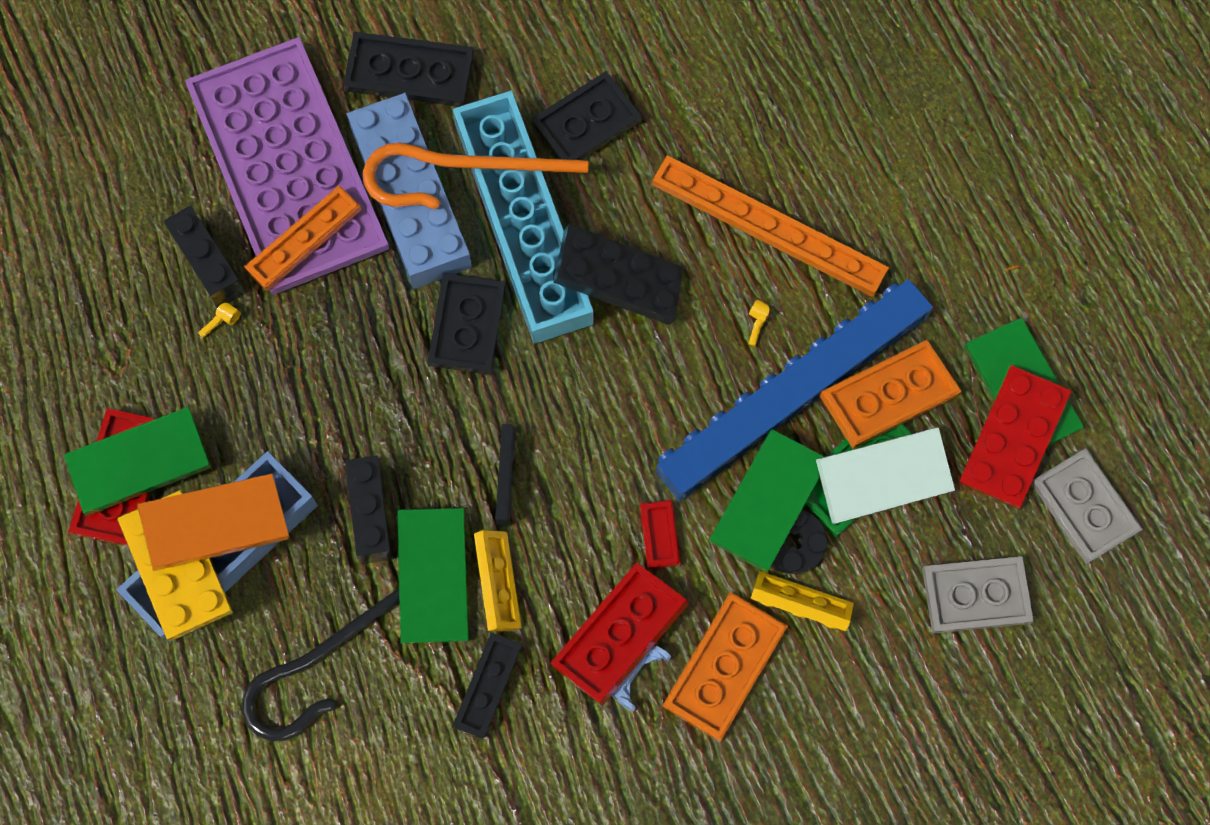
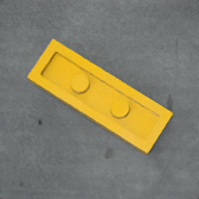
M479 531L474 534L488 631H515L521 629L507 532Z
M762 571L758 573L750 598L759 601L765 606H774L791 612L797 617H805L820 622L829 628H837L843 631H847L854 605L850 601Z

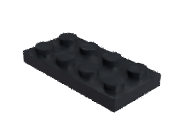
M354 32L343 88L345 92L390 98L405 93L408 100L460 107L465 105L474 58V47Z
M568 224L564 229L553 283L670 325L676 317L683 267Z

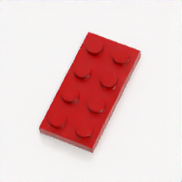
M1010 365L959 480V484L1020 509L1071 390Z
M106 408L96 442L156 418ZM152 491L89 516L83 514L78 500L68 532L80 537L129 547L117 518L137 510V504L149 502Z
M636 562L550 664L598 704L603 706L687 607V599Z

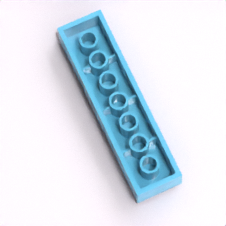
M512 90L453 109L455 126L466 155L536 158ZM471 168L533 344L593 325V309L588 295L553 283L564 231L542 171Z

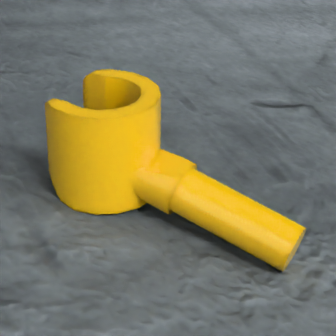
M760 300L755 301L749 312L750 316L757 319L748 345L754 347L756 346L763 323L769 317L770 311L769 306Z
M222 303L217 308L216 316L213 320L204 326L198 334L204 338L220 325L222 321L233 325L239 319L241 312L229 303Z

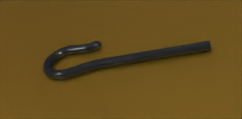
M399 588L302 657L258 674L248 684L242 698V715L247 727L258 737L268 741H287L299 735L319 715L333 711L337 707L336 700L333 698L323 699L309 706L292 724L283 728H273L265 725L258 718L255 711V701L258 693L265 685L309 668L399 604Z

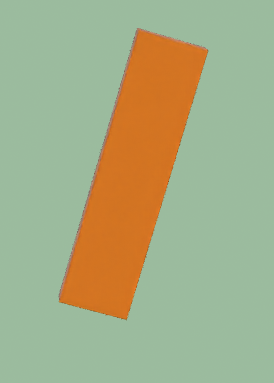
M340 185L337 186L244 266L246 271L268 292L361 211L360 205Z

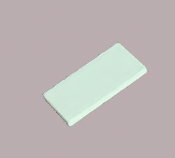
M939 427L816 459L832 523L843 522L955 491Z

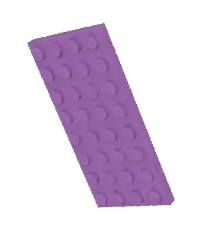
M300 37L185 80L256 256L339 185L361 207V211L273 286L270 289L272 295L390 249Z

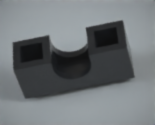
M191 205L163 221L217 308L222 303H229L245 294L235 273Z
M376 455L345 460L356 556L361 564L394 560L391 532L385 509L384 497H386L380 459Z

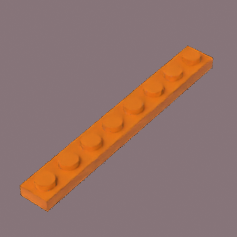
M668 155L652 180L653 186L871 297H874L889 267Z

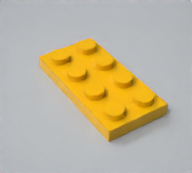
M179 490V491H177V492H175V493H173V494H170V495H168V496H166V497H164V498L171 497V496H176V495H180V494H183V493ZM138 509L117 518L165 637L169 642L233 613L211 558L153 571Z

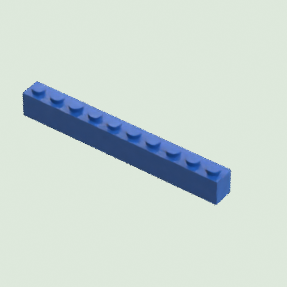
M909 279L901 285L897 282L892 284L883 292L882 295L884 297L876 303L873 300L866 303L858 311L859 316L852 321L849 318L843 320L834 328L835 333L826 339L822 336L809 347L810 352L802 358L800 355H796L790 359L784 366L785 370L776 376L772 373L759 384L761 388L753 394L749 391L744 393L734 402L735 407L726 413L722 410L709 420L710 425L703 431L696 429L683 440L685 444L676 451L673 448L665 451L658 458L657 475L676 499L681 502L766 439L771 429L778 430L820 398L821 391L848 378L926 320L933 306Z

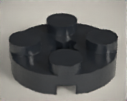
M802 509L789 533L792 536L798 535L801 538L799 542L801 548L798 550L794 546L787 548L785 544L788 538H786L771 566L778 572L802 575L813 570L823 558L827 547L825 530L815 516Z

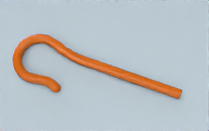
M397 142L385 144L370 155L366 160L363 170V180L370 196L383 205L392 207L423 205L430 209H438L441 204L440 200L427 193L391 194L385 192L376 182L375 173L378 165L390 156L402 155L415 158L421 162L444 167L588 173L589 160L442 154L423 149L419 146Z

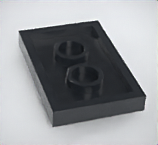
M605 71L533 117L531 124L558 159L583 160L640 123L642 116L608 72Z
M443 273L427 361L428 367L487 375L492 374L506 282Z

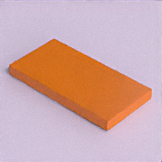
M925 340L821 391L819 396L854 449L959 396L962 391L929 341Z
M273 474L137 504L153 571L289 539Z
M730 592L662 707L720 742L788 626Z

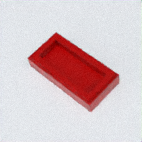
M672 500L641 503L640 514L647 570L680 566Z

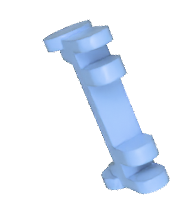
M656 645L653 646L612 694V697L617 699V702L623 707L634 712L636 707L630 699V683L644 664L662 659L669 661L671 658L670 654Z

